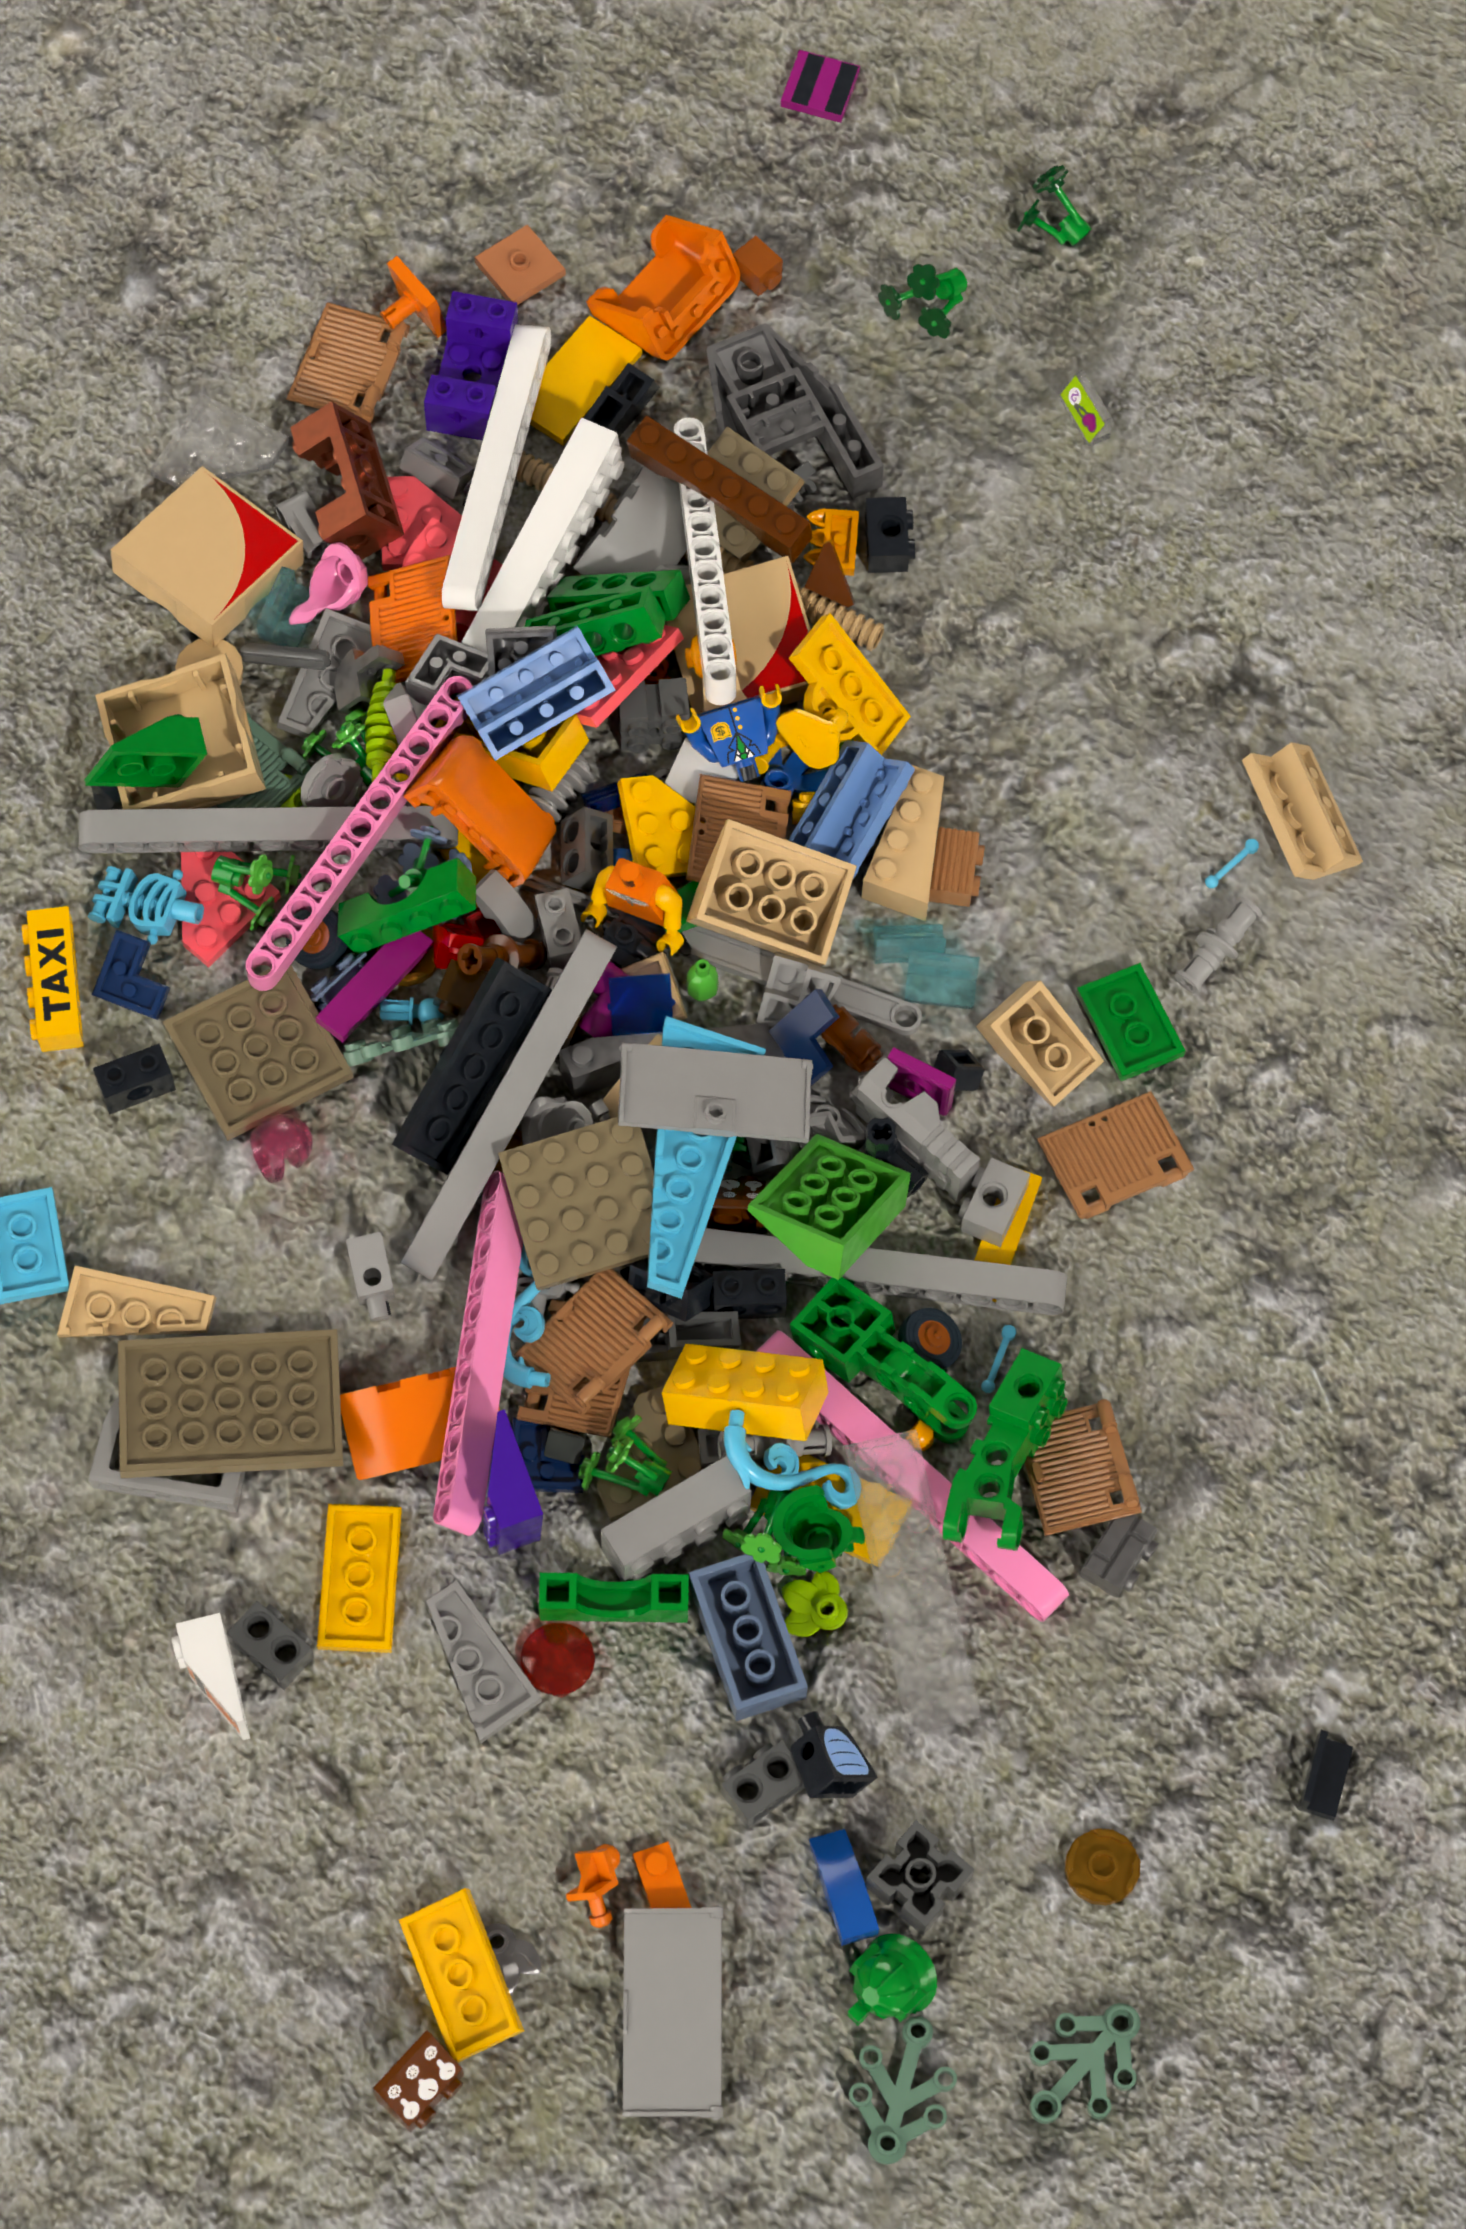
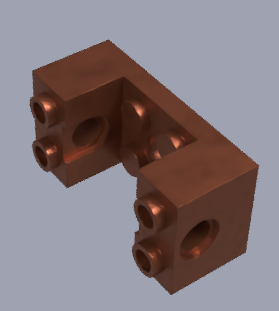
M330 402L290 427L294 439L292 443L293 449L300 458L314 461L319 468H325L336 476L342 475L341 485L346 493L315 511L319 523L318 533L326 543L341 542L363 560L404 535L370 422L336 403Z

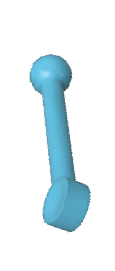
M1248 839L1240 853L1215 875H1210L1205 879V885L1210 889L1216 888L1219 883L1218 880L1246 855L1257 852L1259 848L1258 841Z
M1006 1325L1002 1329V1342L989 1376L981 1384V1388L985 1393H991L995 1390L994 1380L1008 1343L1016 1335V1329L1012 1325Z

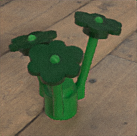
M1064 165L1050 168L1045 174L1039 176L1036 180L1037 182L1032 186L1037 194L1046 190L1048 193L1055 192L1069 213L1058 224L1062 230L1058 231L1038 217L1041 211L1036 209L1040 202L1037 199L1029 211L1024 213L1025 217L1020 223L1017 232H1020L1025 225L1030 228L1034 223L1054 236L1061 245L1068 241L1074 246L1092 230L1080 214L1077 213L1061 188L1065 183L1063 179L1069 172L1065 169Z
M916 264L913 266V272L907 276V284L912 288L911 290L899 294L892 285H881V292L878 294L879 302L884 307L886 316H891L893 320L900 319L899 310L902 307V301L911 297H923L929 301L937 296L940 299L949 300L942 310L938 307L931 309L924 307L921 310L922 315L918 318L919 324L924 329H927L930 336L936 337L938 335L940 338L946 339L950 335L949 328L951 326V322L947 319L946 315L955 305L963 301L961 293L967 289V280L963 272L956 267L947 272L936 274L933 265L925 264L922 266L921 264Z

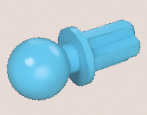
M410 997V1001L384 999L380 1003L379 1013L382 1020L409 1021L410 1025H413V1018H418L421 1022L434 1018H441L442 1021L444 1014L438 1011L439 1006L433 1004L435 998H427L419 1004H414V997Z

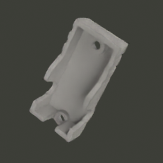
M884 1057L865 1075L864 1079L858 1075V1086L849 1093L851 1100L856 1104L855 1113L867 1124L873 1118L884 1119L888 1117L897 1125L895 1134L902 1146V1150L929 1173V1179H934L936 1185L941 1190H946L949 1193L948 1196L955 1202H958L973 1188L972 1184L979 1168L980 1158L941 1125L938 1104L925 1091L904 1104L901 1102L890 1104L895 1093L888 1085L897 1073L898 1068Z

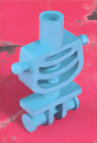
M108 866L105 880L100 881L98 885L99 890L103 893L102 895H94L92 901L95 905L92 912L88 914V918L94 922L105 923L107 919L112 927L119 928L125 911L129 907L128 911L131 922L141 934L148 935L147 941L154 945L158 941L157 936L171 935L176 920L199 924L204 915V907L200 903L185 900L187 892L179 882L183 877V872L179 869L173 871L172 878L158 873L149 874L135 888L138 877L132 869L125 868L123 872L119 868ZM141 912L143 914V920H140Z

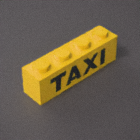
M69 906L27 911L28 924H22V937L24 945H29L30 955L24 956L26 976H32L33 987L27 988L29 1008H35L36 1018L30 1019L32 1041L38 1040L42 1052L84 1047L74 928Z

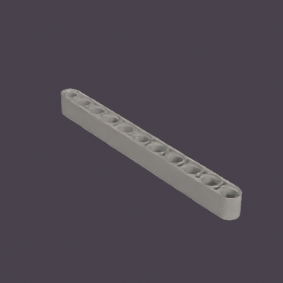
M373 806V807L376 808V809H385V808H387L388 806ZM403 806L373 850H402L408 842H415L420 846L423 844V841L412 837L410 830H420L421 826H433L441 831V837L448 839L445 846L430 844L431 849H449L458 845V829L443 814L434 817L430 813L433 809L431 806H418L416 808L413 806ZM355 807L86 810L79 813L78 848L87 853L323 851ZM364 827L353 831V834L358 837H364L370 833Z
M585 930L403 1256L401 1264L430 1280L434 1278L499 1161L498 1153L503 1152L507 1147L617 946L591 931Z
M709 1228L705 1229L693 1266L713 1274V1271L785 1269L786 1283L822 1288L832 1278L806 1266L775 1236ZM867 1248L842 1276L864 1293L1045 1315H1058L1064 1312L1068 1278L1066 1274L1060 1271L875 1248Z

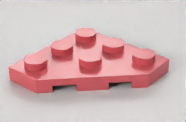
M415 476L387 477L404 535L382 548L383 571L402 568L409 548L432 517L454 532H458L462 515Z
M181 852V871L183 872L181 884L187 892L185 900L200 903L204 907V915L199 924L182 921L183 946L207 967H210L250 928V923L256 915L229 895L218 892L220 884L211 880L214 864L220 855L243 861L233 852ZM250 875L245 876L244 882L240 887H233L235 891L259 907L271 896L274 898L275 903L281 898L280 891L271 883L267 887H263L259 895L253 894L252 887L248 884Z

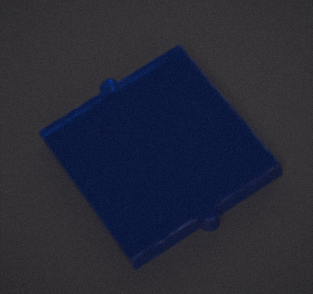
M670 973L608 977L610 1003L606 1007L610 1010L612 1036L663 1032L666 1016L673 1018L672 1006L676 1003L672 998Z

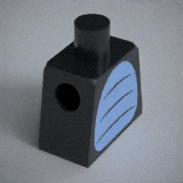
M817 1711L807 1713L798 1720L804 1735L791 1745L790 1751L809 1798H853L878 1778L847 1728L844 1726H825Z

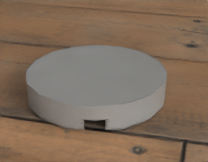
M333 753L324 756L312 766L304 778L301 786L303 806L351 807L357 800L363 786V778L360 776V765L346 754Z

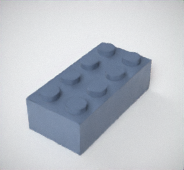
M743 1554L689 1572V1588L735 1721L806 1699L808 1686L764 1562H757L753 1559V1556Z

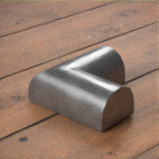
M556 625L486 629L489 677L557 638Z
M436 633L405 681L406 691L415 701L429 705L448 678L462 676L467 678L472 686H475L489 677L487 653Z

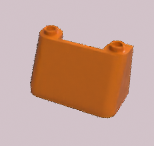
M666 215L652 231L651 245L656 256L618 296L614 289L600 287L586 301L592 315L596 319L642 348L651 356L665 361L671 360L735 291L740 281L738 264L722 231L670 215Z
M460 735L451 739L403 795L414 808L424 803L433 807L430 813L434 817L443 814L488 860L483 867L487 871L491 869L497 870L513 888L523 884L531 875L556 833L555 820L552 815L543 811L484 750L482 743L473 736Z

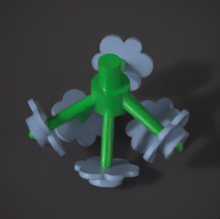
M421 826L420 830H410L411 836L423 841V844L420 846L415 842L405 844L404 853L398 857V863L404 866V875H401L399 880L393 881L388 875H383L378 879V884L373 887V892L377 896L376 900L379 904H393L405 899L407 894L404 891L408 890L413 893L422 882L427 869L438 865V857L431 853L430 844L442 846L447 844L448 839L440 836V830L435 829L433 826ZM456 848L451 849L448 861L458 857L472 872L471 862L465 853H460Z

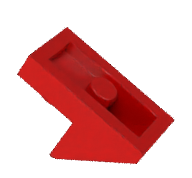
M448 922L434 925L433 947L435 967L447 969L451 959L457 961L459 949L464 944L473 943L481 946L484 943V938L467 925Z

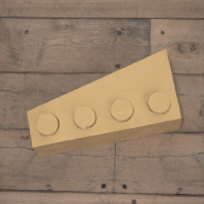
M912 765L915 771L908 781L906 789L895 804L863 879L861 898L926 921L945 776Z

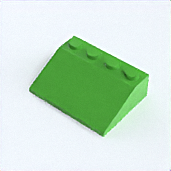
M816 1134L749 1203L748 1211L806 1266L839 1280L905 1208L911 1173Z

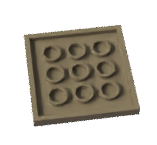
M292 965L289 966L277 985L270 990L259 991L254 989L250 985L249 980H246L163 1021L167 1034L227 1141L354 1078L352 1070L332 1035L316 1023V1016L319 1013ZM271 968L258 975H267L271 971Z
M618 1117L498 1153L538 1291L649 1257L654 1169L641 1127L618 1126Z

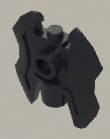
M608 906L612 915H618L617 919L614 918L612 921L606 920L602 926L604 930L603 939L617 946L610 959L613 964L622 969L661 953L658 951L656 943L666 933L662 926ZM681 932L684 944L677 953L688 956L691 954L692 948Z

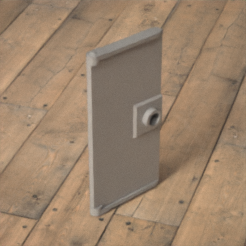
M622 1042L620 1045L621 1072L618 1126L693 1132L694 1134L722 1137L739 1136L808 1143L812 1060Z
M715 1905L713 1907L624 1909L623 2117L712 2118L713 2120L723 2118V1907Z

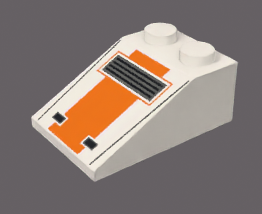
M217 1613L176 1623L178 1636L171 1638L180 1669L187 1668L192 1681L242 1740L250 1739L229 1640L221 1614Z

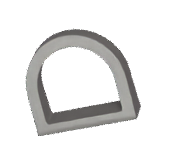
M119 1397L117 1398L105 1417L88 1480L94 1489L237 1512L246 1472L223 1473L219 1487L159 1477L121 1478L120 1471L114 1470L119 1451Z

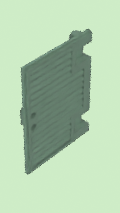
M247 713L266 789L217 804L216 806L218 808H279L302 786L304 778L311 767L307 760L292 748L284 746L253 721L250 714ZM288 764L297 770V773L291 779L280 772Z

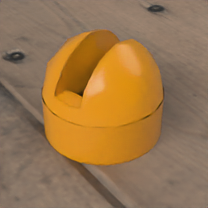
M919 1419L911 1428L904 1441L916 1451H925L932 1446L934 1434L931 1427Z

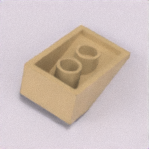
M1041 980L1025 982L976 1026L996 1053L1052 1107L1056 1106L1104 1062Z

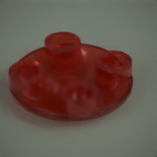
M549 1623L539 1627L529 1635L521 1651V1668L533 1687L543 1693L559 1698L565 1697L569 1693L581 1688L590 1678L595 1665V1653L589 1638L577 1627L566 1623Z

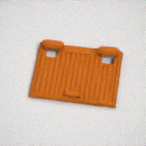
M451 555L367 577L368 587L374 591V601L369 602L372 647L378 644L403 653L405 665L396 670L395 683L407 680L436 633L457 641L455 609H446L442 605V588ZM388 584H389V586H390V596H389V597H387V586H386V585H388Z

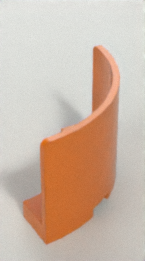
M456 1367L340 1395L341 1415L358 1480L442 1461Z

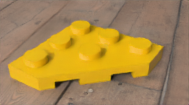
M654 775L621 778L617 785L633 862L659 871L666 878L686 876L695 806Z

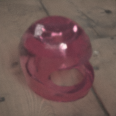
M273 1115L265 1119L250 1135L251 1148L256 1163L264 1178L270 1183L282 1181L285 1169L284 1158L295 1168H300L308 1160L313 1148V1138L309 1127L294 1115Z

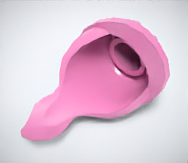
M334 542L325 549L321 560L313 570L309 582V598L292 611L289 618L290 625L309 623L317 614L325 611L326 608L332 611H339L359 600L362 592L368 585L367 567L361 558L354 554L348 546L341 542Z

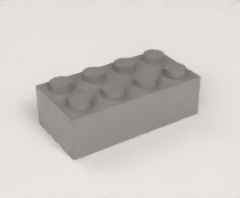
M725 1456L602 1528V1552L621 1582L645 1578L654 1574L653 1570L663 1564L671 1566L685 1556L684 1552L697 1545L698 1548L709 1544L717 1537L715 1533L728 1526L729 1529H733L744 1523L748 1518L747 1514L750 1513L751 1490L750 1488L745 1489L738 1472L734 1469L728 1457Z

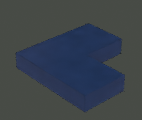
M116 929L91 995L159 1020L170 987L139 976L151 942Z
M822 989L812 991L769 1030L785 1058L812 1060L811 1086L834 1067L816 1040L820 1034L839 1018V1015Z
M513 1418V1433L535 1492L583 1493V1480L579 1479L578 1475L580 1471L579 1465L582 1464L585 1455H581L578 1464H571L544 1456L550 1426Z

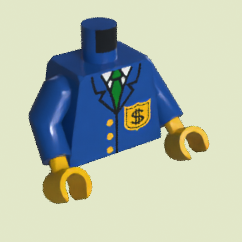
M775 684V692L765 694L764 687L760 686V697L757 695L699 714L696 713L694 708H690L692 713L690 719L681 720L678 714L676 720L682 731L685 732L692 748L707 761L712 763L719 762L721 767L735 764L740 782L748 781L760 776L755 757L767 754L768 746L775 742L778 731L776 721L780 716V703L782 701L780 687L778 684Z

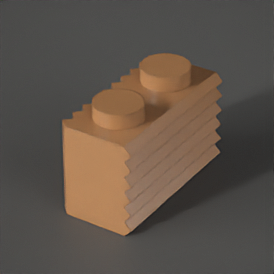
M943 827L938 829L929 902L970 907L971 896L978 897L981 876L974 875L975 865L982 866L985 845H978L980 833L977 831L971 832L970 830L945 829Z

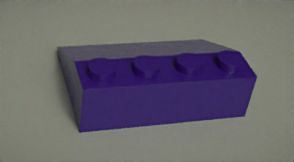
M505 1409L497 1412L487 1506L483 1507L484 1520H482L484 1525L482 1529L489 1548L496 1546L499 1555L540 1541L543 1522L541 1506Z

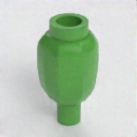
M700 959L689 968L687 973V993L697 1001H706L717 994L719 984L716 967L707 960Z

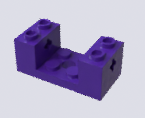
M452 291L445 318L447 343L439 374H431L424 400L426 431L483 441L515 325L518 324L517 302ZM470 372L480 374L481 378L476 382L466 381L464 376Z

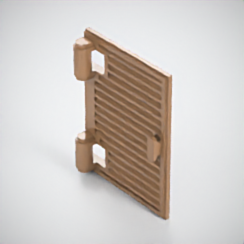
M327 302L288 393L287 400L317 409L324 407L330 402H334L372 423L375 416L374 407L377 401L380 402L401 352L400 344L403 337L407 338L410 325H406L402 321L396 328L391 329L382 317ZM385 332L391 333L387 343L381 342ZM358 396L364 397L360 408L354 406Z
M700 774L686 880L700 882L727 819L786 840L789 816L787 811L791 799V791ZM766 800L775 801L774 812L765 810Z
M1151 1091L1037 1138L1075 1212L1081 1219H1089L1108 1211L1112 1205L1154 1187H1165L1182 1180L1188 1173L1194 1170L1192 1163ZM1172 1155L1176 1162V1167L1163 1172L1158 1161ZM1096 1188L1100 1199L1086 1204L1081 1193Z
M613 1269L594 1274L545 1323L544 1333L540 1339L532 1343L526 1342L514 1356L518 1359L523 1357L525 1365L533 1367L537 1372L549 1373L551 1377L549 1387L582 1416L591 1408L589 1402L599 1392L605 1394L652 1347L650 1340L660 1330L666 1333L673 1326V1322ZM647 1318L650 1319L639 1332L635 1330ZM587 1379L589 1382L576 1393L575 1390Z
M552 1299L549 1306L551 1317L566 1302ZM644 1322L641 1325H639L635 1330L639 1332L642 1329ZM630 1369L605 1394L599 1392L589 1402L591 1408L582 1416L549 1386L547 1388L532 1386L530 1389L525 1388L527 1398L524 1407H519L517 1420L611 1438ZM586 1379L575 1392L578 1393L589 1381ZM542 1395L548 1396L544 1411L538 1410Z
M1102 1399L1097 1404L1064 1411L1061 1418H1055L1051 1425V1434L1047 1444L1043 1448L1039 1446L1034 1457L1027 1456L1024 1462L1045 1536L1142 1513L1111 1403L1107 1399ZM1100 1417L1102 1429L1091 1431L1089 1419ZM1121 1490L1124 1503L1113 1505L1110 1493Z

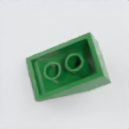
M180 714L167 716L111 745L84 779L85 785L181 787L208 754L199 717H184Z

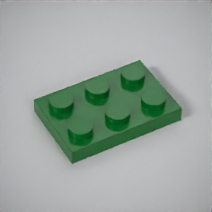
M1141 963L1077 987L1076 995L1121 1082L1184 1057L1186 1050Z

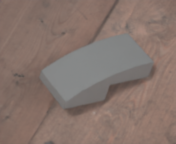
M491 869L476 885V903L485 918L495 920L503 935L511 937L516 942L523 943L538 928L539 924L526 903L497 870Z

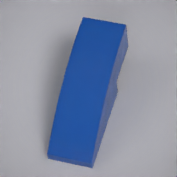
M842 1829L810 1838L808 1841L841 1946L878 1936L879 1926L846 1830Z

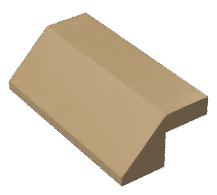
M1291 742L1271 757L1251 753L1242 759L1294 877L1315 880L1357 866L1363 862L1310 746Z

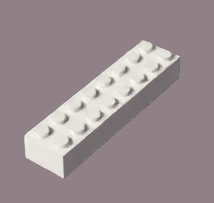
M584 418L580 419L461 643L487 653L486 629L524 627L526 619L548 613L550 606L546 597L561 579L565 577L563 573L568 564L573 565L580 550L578 545L582 537H587L590 534L595 522L593 517L598 507L603 508L608 500L610 484L613 479H619L624 469L618 433Z

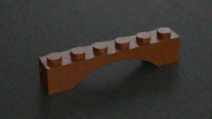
M645 416L628 438L627 445L631 458L657 475L679 482L706 497L738 520L765 546L782 557L789 556L791 563H794L813 538L810 521L649 416Z

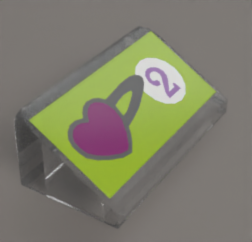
M1079 370L1061 391L1059 398L1088 446H1092L1110 438L1113 419L1085 371Z

